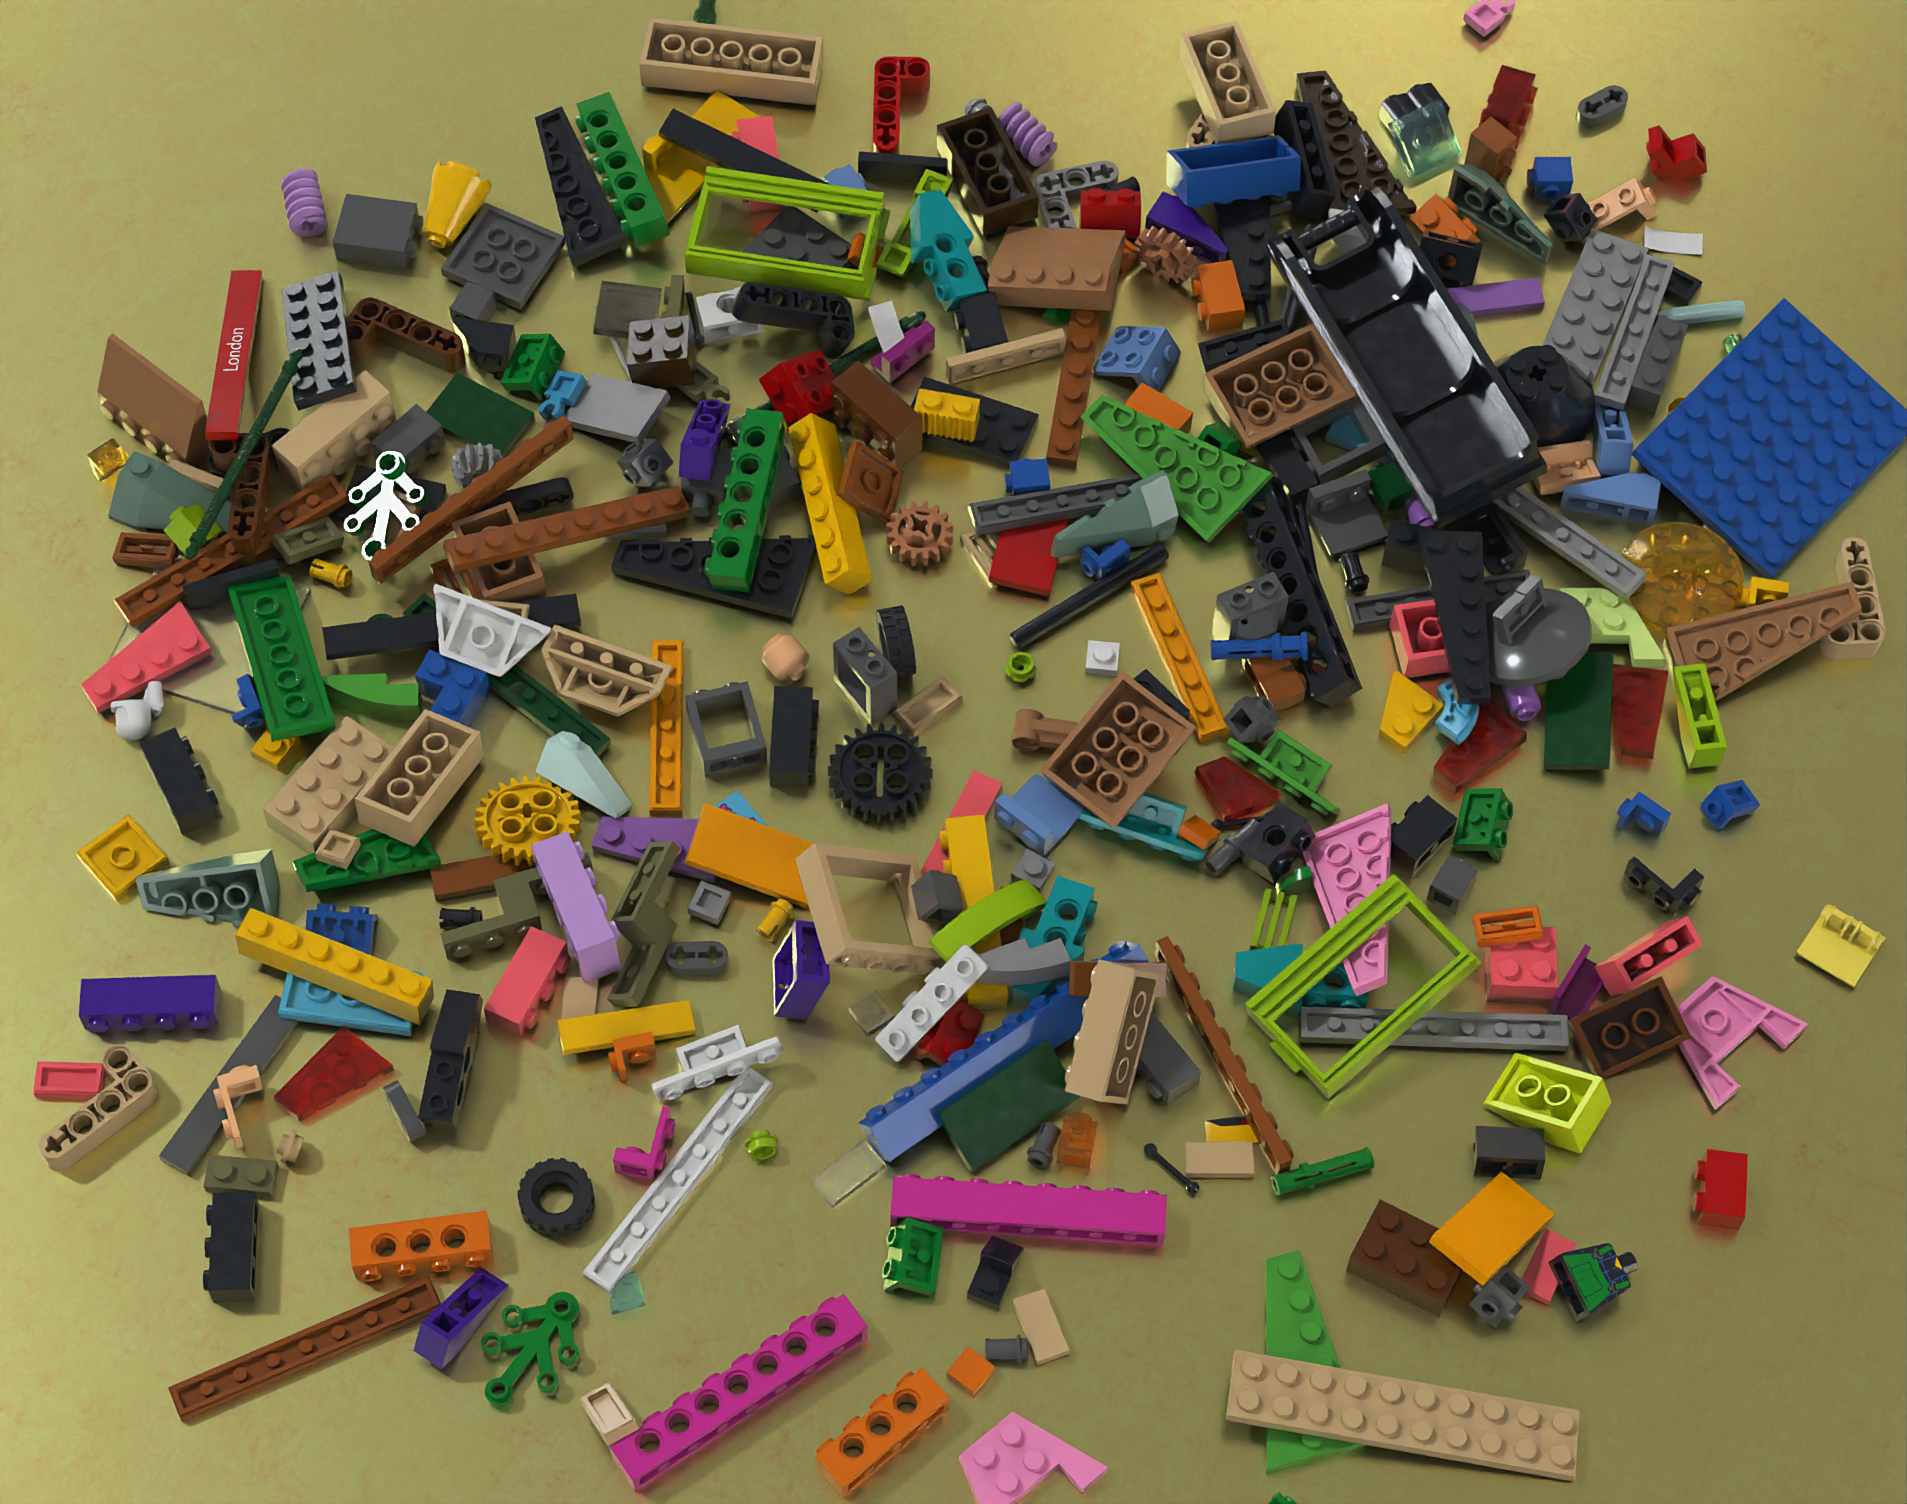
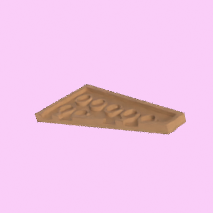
M1852 581L1666 628V634L1676 666L1705 663L1716 702L1858 617L1862 613V607Z

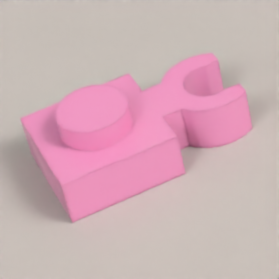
M1480 0L1464 13L1463 20L1485 37L1504 22L1505 15L1513 11L1516 0H1510L1506 3L1502 2V0H1493L1491 2L1489 0Z

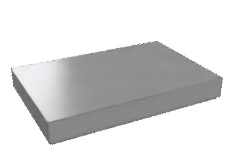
M592 374L576 403L570 407L565 417L571 422L572 428L641 444L671 397L666 390Z

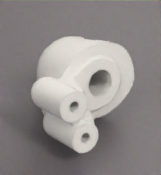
M149 682L143 700H121L111 703V712L115 713L116 733L121 738L139 740L150 732L151 714L157 717L164 705L161 682Z

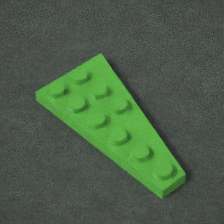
M1102 394L1081 416L1143 479L1164 470L1169 480L1178 514L1208 543L1274 476V474L1265 469L1250 464L1239 457L1224 452L1213 445L1178 429H1174Z
M1299 1250L1266 1259V1355L1341 1368ZM1266 1427V1474L1365 1445Z

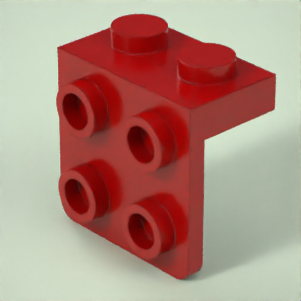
M818 350L783 361L759 378L775 410L783 412L787 424V432H789L788 427L810 413L819 415L833 409L831 382L836 378L827 360Z

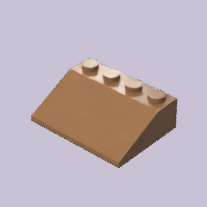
M1009 226L992 261L988 281L989 292H994L998 306L1112 311L1126 231Z
M1314 323L1204 373V391L1220 418L1247 449L1357 398V393Z
M112 333L107 340L97 390L101 402V411L112 420L116 418L120 421L130 435L141 437L151 451L154 453L159 451L166 456L168 462L171 459H175L192 467L199 468L211 456L209 449L210 440H206L205 435L207 416L202 400Z
M1121 671L1040 771L1047 781L1115 829L1197 728L1129 675Z

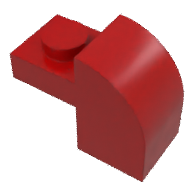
M1660 125L1648 129L1649 141L1646 142V149L1650 157L1651 172L1655 176L1662 179L1684 180L1707 173L1706 150L1694 133L1671 140Z

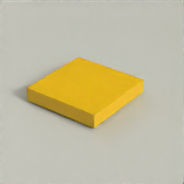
M129 814L76 852L79 860L116 902L137 887L135 879L137 876L158 872L170 863L168 857Z

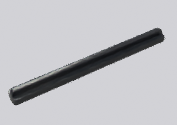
M1163 544L1155 545L1011 632L1010 639L1016 648L1024 647L1169 558L1166 547Z

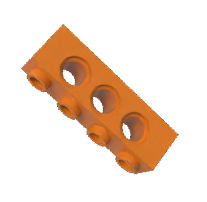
M487 1210L349 1228L351 1266L355 1278H361L364 1281L378 1280L383 1275L390 1274L406 1277L416 1274L417 1271L429 1269L433 1272H444L451 1269L452 1266L460 1265L476 1268L485 1265L486 1262L493 1261L490 1221ZM454 1239L464 1240V1243L458 1248L448 1247L449 1242ZM427 1243L430 1245L425 1252L417 1253L413 1251L418 1244ZM385 1248L395 1249V1252L389 1257L379 1256V1253Z
M922 1367L914 1374L912 1371L906 1373L897 1382V1388L888 1396L884 1393L877 1397L870 1405L871 1410L861 1418L859 1416L852 1418L844 1426V1432L835 1440L832 1438L827 1439L816 1450L815 1467L842 1498L949 1409V1396ZM903 1402H910L916 1406V1409L911 1413H903L897 1407ZM877 1424H883L890 1430L887 1434L879 1436L875 1435L871 1429ZM852 1446L859 1447L863 1451L857 1458H850L844 1454L845 1450Z

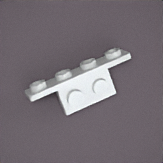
M963 945L941 969L939 967L935 968L925 978L924 981L927 984L919 992H912L901 1005L904 1008L876 1036L875 1041L895 1061H901L988 969V964L969 945Z
M739 1025L676 1048L684 1072L655 1082L651 1086L659 1100H672L680 1097L683 1091L690 1088L707 1087L713 1084L716 1078L724 1075H738L744 1072L750 1065L758 1062L760 1064L772 1062L778 1058L779 1054L784 1053V1049L777 1036L747 1047Z

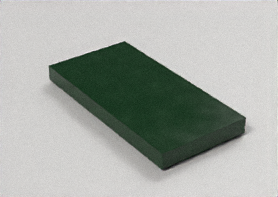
M1613 652L1586 653L1579 662L1567 671L1564 677L1548 681L1544 770L1609 769L1614 671Z
M1048 1040L1041 1041L935 1113L968 1170H976L1037 1128L1041 1123H1044L1080 1098L1079 1095L1065 1091L1067 1084L1065 1082L1066 1071Z

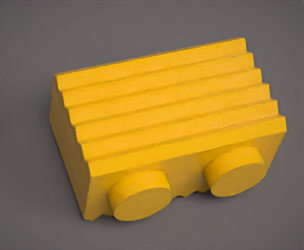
M919 388L914 410L923 417L922 434L926 432L928 435L932 433L934 436L938 434L940 437L944 435L946 438L950 436L952 439L957 438L958 440L963 439L970 442L975 440L980 418V399Z

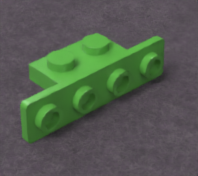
M1277 729L1261 755H1258L1232 737L1227 741V743L1234 747L1231 753L1248 763L1250 758L1259 763L1260 766L1257 770L1268 778L1274 780L1278 776L1287 783L1284 788L1300 798L1304 793L1313 799L1310 805L1322 814L1327 815L1331 811L1338 815L1341 809L1315 793L1333 765L1279 729Z

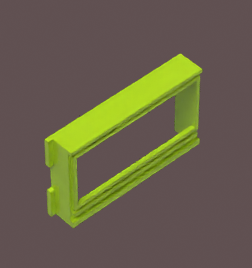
M707 166L697 210H695L688 236L687 249L684 252L686 273L837 294L847 298L870 301L877 268L872 267L877 242H884L890 209H884L883 192ZM712 195L870 218L858 270L699 246Z
M1393 874L1249 999L1245 1005L1247 1014L1273 1040L1269 1047L1296 1075L1302 1071L1329 1099L1477 969L1482 962ZM1407 906L1456 958L1327 1072L1323 1073L1274 1021Z

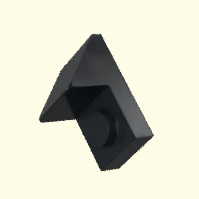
M991 1236L980 1253V1263L967 1291V1298L999 1310L1024 1247Z

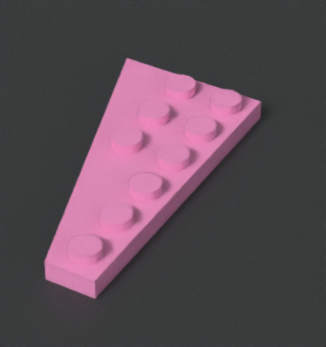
M1389 803L1314 833L1315 837L1312 844L1306 851L1302 852L1307 866H1310L1313 876L1312 880L1330 929L1390 877L1392 810ZM1389 921L1342 961L1356 996L1388 984Z

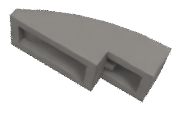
M1025 938L979 954L988 964V969L976 982L995 985H1022L1049 981L1069 975L1071 959L1061 938L1032 949L1029 948Z

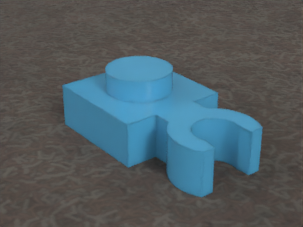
M557 371L544 393L548 400L539 407V413L543 419L547 420L550 413H552L551 415L556 421L562 415L565 416L564 408L566 405L574 406L587 384L582 374Z

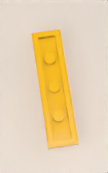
M689 1000L558 1020L557 1023L563 1055L614 1047L613 1039L651 1031L654 1041L695 1035L696 1032Z

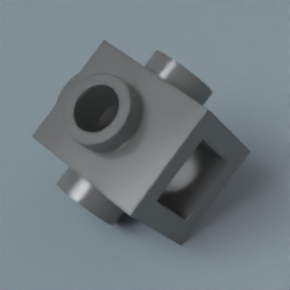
M644 438L641 444L639 442L630 444L623 451L624 456L617 461V464L623 470L622 476L629 484L652 487L659 483L663 478L662 474L674 463L659 441L651 438Z
M1264 695L1241 698L1223 718L1240 743L1266 741L1274 734V728L1282 720L1275 711L1274 704Z
M1505 1265L1484 1286L1478 1283L1473 1288V1291L1478 1295L1471 1301L1469 1306L1481 1318L1496 1328L1504 1318L1510 1322L1523 1308L1518 1302L1531 1287Z

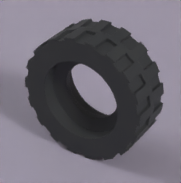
M903 605L876 610L877 629L882 655L896 670L897 678L916 674L913 639Z
M549 1158L547 1161L536 1163L532 1169L529 1168L525 1172V1177L521 1178L519 1183L518 1203L525 1223H528L534 1232L537 1231L545 1237L559 1238V1236L564 1235L567 1237L576 1230H581L585 1222L588 1223L591 1218L590 1214L594 1211L595 1197L591 1179L588 1178L584 1168L581 1169L576 1162H569L565 1158ZM558 1182L567 1185L573 1192V1201L570 1207L560 1213L546 1211L539 1201L541 1191L551 1183Z

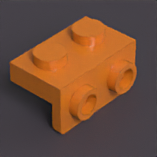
M1435 193L1410 217L1423 233L1424 230L1473 242L1479 243L1481 241L1475 234L1479 229L1467 216L1462 220L1456 214L1460 208L1449 197L1443 200ZM1443 254L1449 261L1454 258L1450 254Z

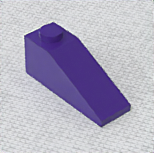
M1163 191L1146 216L1145 228L1150 230L1152 226H1155L1160 231L1163 227L1168 234L1175 232L1180 237V240H1186V247L1194 249L1192 255L1206 263L1227 261L1228 247L1196 210L1187 207L1178 196H1172Z
M480 1267L421 1322L413 1351L442 1369L463 1349L506 1292L508 1284Z

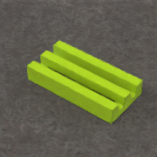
M1265 889L1250 950L1271 947L1282 904L1288 905L1278 946L1286 944L1298 896L1291 894V897L1284 896V892L1278 891V894L1272 893V889ZM1269 901L1276 902L1265 944H1258Z

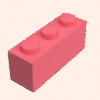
M772 115L737 120V131L732 132V137L779 159ZM742 199L743 203H749L750 213L786 208V205Z
M1687 915L1667 921L1595 966V969L1609 995L1612 996L1632 990L1704 944Z
M531 926L484 1007L486 1021L521 1038L527 1028L532 1029L537 1022L539 1016L538 1009L543 1000L547 1002L554 991L555 979L559 973L563 974L570 963L571 957L568 953L567 942Z

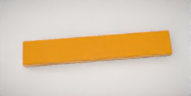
M1161 573L1131 581V590L1180 701L1190 710L1189 722L1197 728L1194 734L1198 743L1228 735L1229 727L1223 720V713Z
M652 641L651 658L672 665V670L660 695L651 699L650 815H682L684 641Z

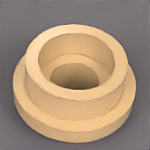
M295 1130L291 1131L290 1136L283 1134L277 1154L283 1155L281 1159L283 1163H286V1161L295 1163L304 1137L296 1135L297 1131Z

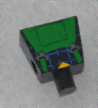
M1610 1243L1564 1252L1548 1262L1576 1322L1596 1312L1631 1288L1627 1274L1638 1269L1637 1260L1631 1252L1628 1251L1617 1256Z

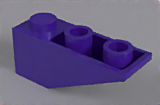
M700 399L681 442L678 477L710 481L717 463L731 404L721 403L715 399Z

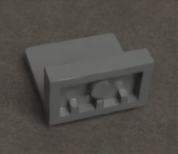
M1367 470L1309 488L1306 510L1331 557L1387 539L1388 533L1368 497L1371 478Z

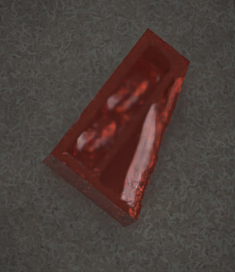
M1502 65L1494 82L1492 94L1488 96V105L1486 109L1483 108L1479 126L1490 117L1494 118L1518 137L1515 149H1517L1522 132L1518 131L1519 126H1526L1530 110L1526 109L1527 104L1533 105L1538 91V87L1533 86L1536 74Z

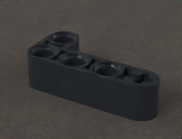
M747 282L742 285L730 306L732 315L742 322L817 332L819 349L824 356L830 359L841 358L855 336L851 304L845 297L837 294Z

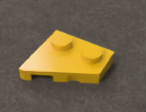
M1395 670L1392 674L1378 735L1404 753L1441 714L1444 705Z

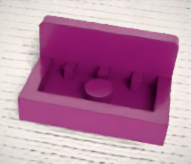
M925 321L919 327L911 328L896 345L885 353L883 351L871 359V366L891 383L935 349V327L928 321Z

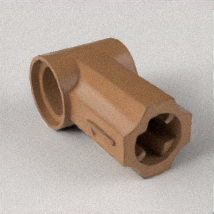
M1022 709L1016 712L1011 742L1015 748L1024 751L1037 750L1040 746L1057 749L1076 727L1077 722L1045 718L1042 713L1036 710Z

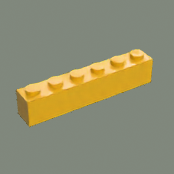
M810 413L788 427L825 585L850 595L873 581L855 507L837 496L845 464L835 424Z
M984 815L945 818V828L939 831L940 849L947 850L948 860H943V873L957 876L964 908L955 918L995 892ZM1000 931L977 944L975 952L979 955L1001 947ZM975 982L960 999L966 1000V1003L977 1010L1007 1008V985Z
M253 908L249 909L235 934L238 953L418 1025L422 1022L434 999L432 979Z

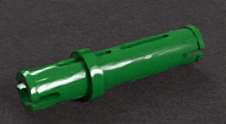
M1366 1147L1359 1151L1336 1156L1309 1165L1307 1162L1299 1164L1297 1169L1271 1175V1181L1277 1196L1301 1188L1310 1190L1315 1188V1184L1368 1168H1374V1159L1370 1149ZM1347 1163H1351V1164H1349V1165L1342 1166V1167H1339V1168L1332 1169V1170H1329V1171H1328V1169H1330V1168H1334V1167H1337V1166H1340V1165H1344V1164H1347ZM1303 1176H1308V1177H1304V1178L1295 1180L1296 1178H1300V1177H1303Z

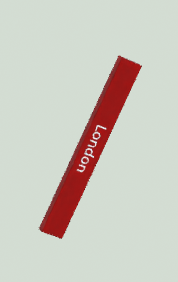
M231 270L205 429L206 440H238L263 281L262 270Z

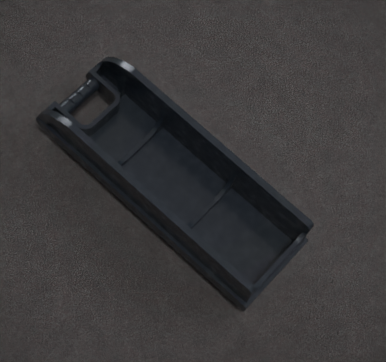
M1373 185L1346 201L1347 210L1299 235L1292 228L1268 240L1266 248L1311 324H1315L1355 392L1358 393L1385 440L1387 450L1436 529H1440L1547 473V464L1538 451L1537 440L1539 436L1536 429L1392 202L1379 187ZM1355 226L1358 227L1367 241L1365 244L1324 265L1314 263L1307 252Z

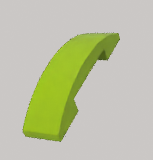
M928 169L925 170L914 191V200L893 240H888L876 263L877 268L904 277L914 265L911 262L910 209L920 193L941 190L946 198H948L953 185L952 178Z
M1028 879L1015 882L990 894L965 910L930 939L929 944L947 963L963 945H969L975 951L977 944L1017 919L1021 918L1024 921L1045 908L1047 900Z

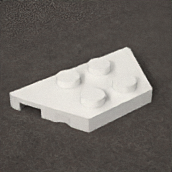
M436 583L434 585L439 652L441 655L502 677L551 632L552 628Z

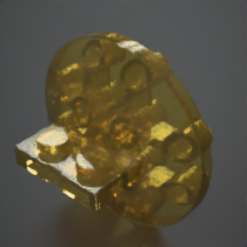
M1685 522L1656 524L1635 535L1621 554L1622 557L1646 572V580L1627 601L1635 607L1643 622L1666 633V628L1735 611L1740 602L1742 587H1744V574L1738 556L1725 540L1704 527ZM1702 628L1691 629L1688 631H1694Z

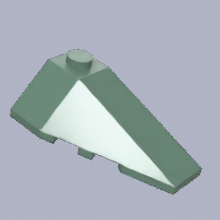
M1471 164L1457 165L1453 170L1448 197L1460 208L1458 212L1545 265L1548 262L1552 243L1487 172L1479 170Z
M134 451L118 475L108 516L109 519L136 530L147 531V528L165 529L171 522L169 516L180 506L183 505L185 508H188L198 503L206 512L216 493L180 474L163 462ZM226 500L217 519H215V523L222 530L216 538H221L228 534L231 502Z
M1161 470L1128 487L1131 493L1117 502L1111 498L1104 503L1105 507L1093 518L1090 515H1085L1056 534L1050 554L1053 558L1081 554V548L1086 544L1094 552H1100L1107 545H1114L1121 539L1130 547L1144 546L1158 540L1164 541L1171 537L1175 531L1179 514L1165 471Z
M272 849L238 853L140 875L135 878L142 907L146 910L178 916L187 914L203 917V920L210 922L215 920L233 923V926L240 927L250 908L277 918L279 878Z

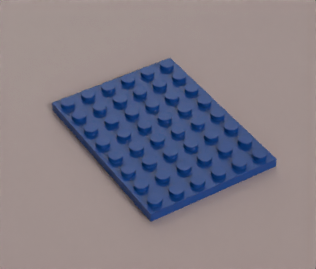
M1783 298L1636 447L1631 455L1765 579H1772L1907 436V409L1790 302Z

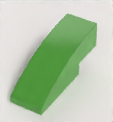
M386 673L322 676L328 698L357 712L400 721H416L422 714V697L419 683L389 684Z

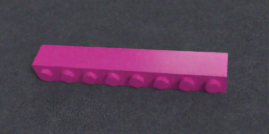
M903 1174L901 1177L893 1176L890 1227L909 1217L942 1227L943 1231L1163 1246L1166 1227L1167 1195H1160L1154 1190H1142L1139 1193L1125 1192L1121 1188H1107L1105 1191L1091 1190L1090 1187L1076 1185L1071 1188H1057L1056 1185L1051 1183L1027 1186L1018 1181H1005L1003 1184L989 1183V1181L980 1178H974L968 1182L955 1181L954 1178L948 1176L924 1179L916 1174Z

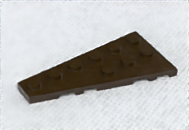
M1326 70L1297 73L1296 83L1300 101L1313 104L1337 195L1325 212L1327 219H1329L1330 208L1347 210L1346 201L1373 185L1379 187L1385 193L1399 215L1414 214L1417 209L1416 204L1412 199H1408L1403 191V185L1399 179L1394 178L1388 169L1387 161L1367 131L1362 130L1357 122V116L1353 110L1350 111L1342 100V94Z

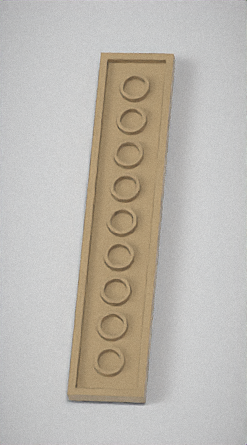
M1235 1350L1226 1420L1572 1481L1575 1478L1580 1410Z

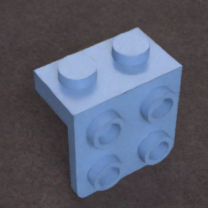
M1120 326L1114 331L1093 370L1099 376L1133 377L1138 386L1143 382L1159 392L1181 351L1166 327Z
M1035 774L1012 798L1003 792L995 800L994 819L1002 827L1010 830L1022 839L1027 846L1045 856L1079 820L1083 808L1041 775Z

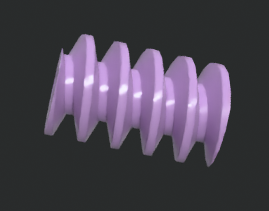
M1020 102L1011 104L999 116L998 120L1014 149L1021 152V155L1028 159L1033 166L1042 165L1057 150V143L1052 142L1054 134L1051 131L1046 132L1045 125L1038 124L1036 117H1030V112L1027 109L1022 110Z
M305 168L289 172L281 182L289 227L298 236H318L327 228L326 213L324 211V203L322 202L318 175L315 171Z

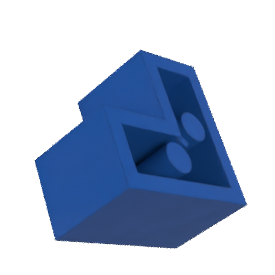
M430 649L415 674L416 683H419L421 695L436 700L430 711L467 727H470L490 692L487 672Z

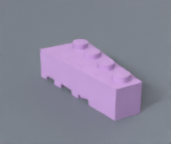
M567 831L532 844L531 849L534 862L549 899H554L552 903L561 928L566 927L564 931L573 958L577 957L583 982L586 983L620 970L621 965L616 946V940L620 939V934L614 920L607 921L605 913L609 911L603 895L595 894L593 887L597 886L591 868L584 869L581 861L585 860V856L579 841L573 843Z

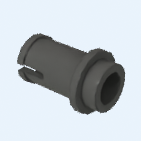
M1048 1122L1041 1123L1033 1147H1029L1027 1150V1160L1030 1164L1039 1168H1045L1047 1164L1052 1162L1053 1156L1051 1154L1061 1134V1129L1058 1126Z
M1017 1335V1338L1007 1339L986 1338V1360L1017 1359V1362L1021 1363L1022 1359H1028V1338H1021V1335Z

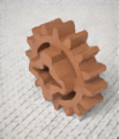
M1152 226L1150 230L1145 228L1134 243L1136 246L1134 253L1140 255L1138 261L1145 262L1147 264L1146 270H1151L1157 277L1163 275L1168 282L1171 278L1176 283H1179L1181 279L1187 281L1197 267L1195 262L1198 258L1192 255L1194 249L1186 247L1185 239L1180 240V237L1175 232L1168 234L1163 227L1160 231L1155 226Z
M911 501L910 509L903 505L899 506V514L892 512L891 522L886 523V544L890 545L891 554L899 553V561L901 562L910 558L911 566H915L917 560H922L924 566H928V559L930 558L936 562L940 561V553L947 555L949 545L953 544V523L948 522V513L939 515L940 506L936 505L929 509L927 501H924L922 507H917L915 501ZM904 525L905 528L902 529V534L899 535V531ZM940 532V536L935 542L934 539L937 537V533Z

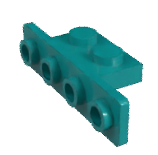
M1147 792L1141 796L1115 829L1085 808L1079 816V819L1086 821L1089 827L1099 830L1107 828L1116 831V834L1123 839L1135 840L1136 838L1145 841L1149 847L1155 850L1164 851L1168 849L1177 852L1180 858L1187 861L1202 860L1208 848L1201 850L1177 833L1183 823L1187 806Z

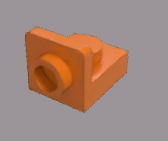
M651 1031L613 1039L614 1051L608 1053L612 1072L618 1071L620 1081H626L627 1076L624 1063L639 1064L648 1061L650 1057L656 1056L653 1033Z

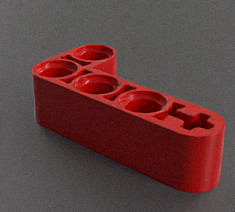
M887 56L878 59L875 63L873 152L899 154L901 96H921L927 93L930 88V64L924 58Z

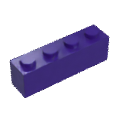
M216 975L81 979L79 1018L84 1029L94 1032H104L108 1028L138 1031L142 1027H157L162 1030H171L176 1026L204 1029L209 1027V1025H219L221 988Z

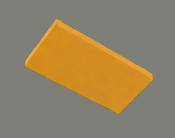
M704 804L684 864L778 899H784L806 909L809 907L795 859L814 843L713 805Z
M1501 1171L1438 1229L1429 1240V1243L1484 1286L1551 1222L1555 1213Z

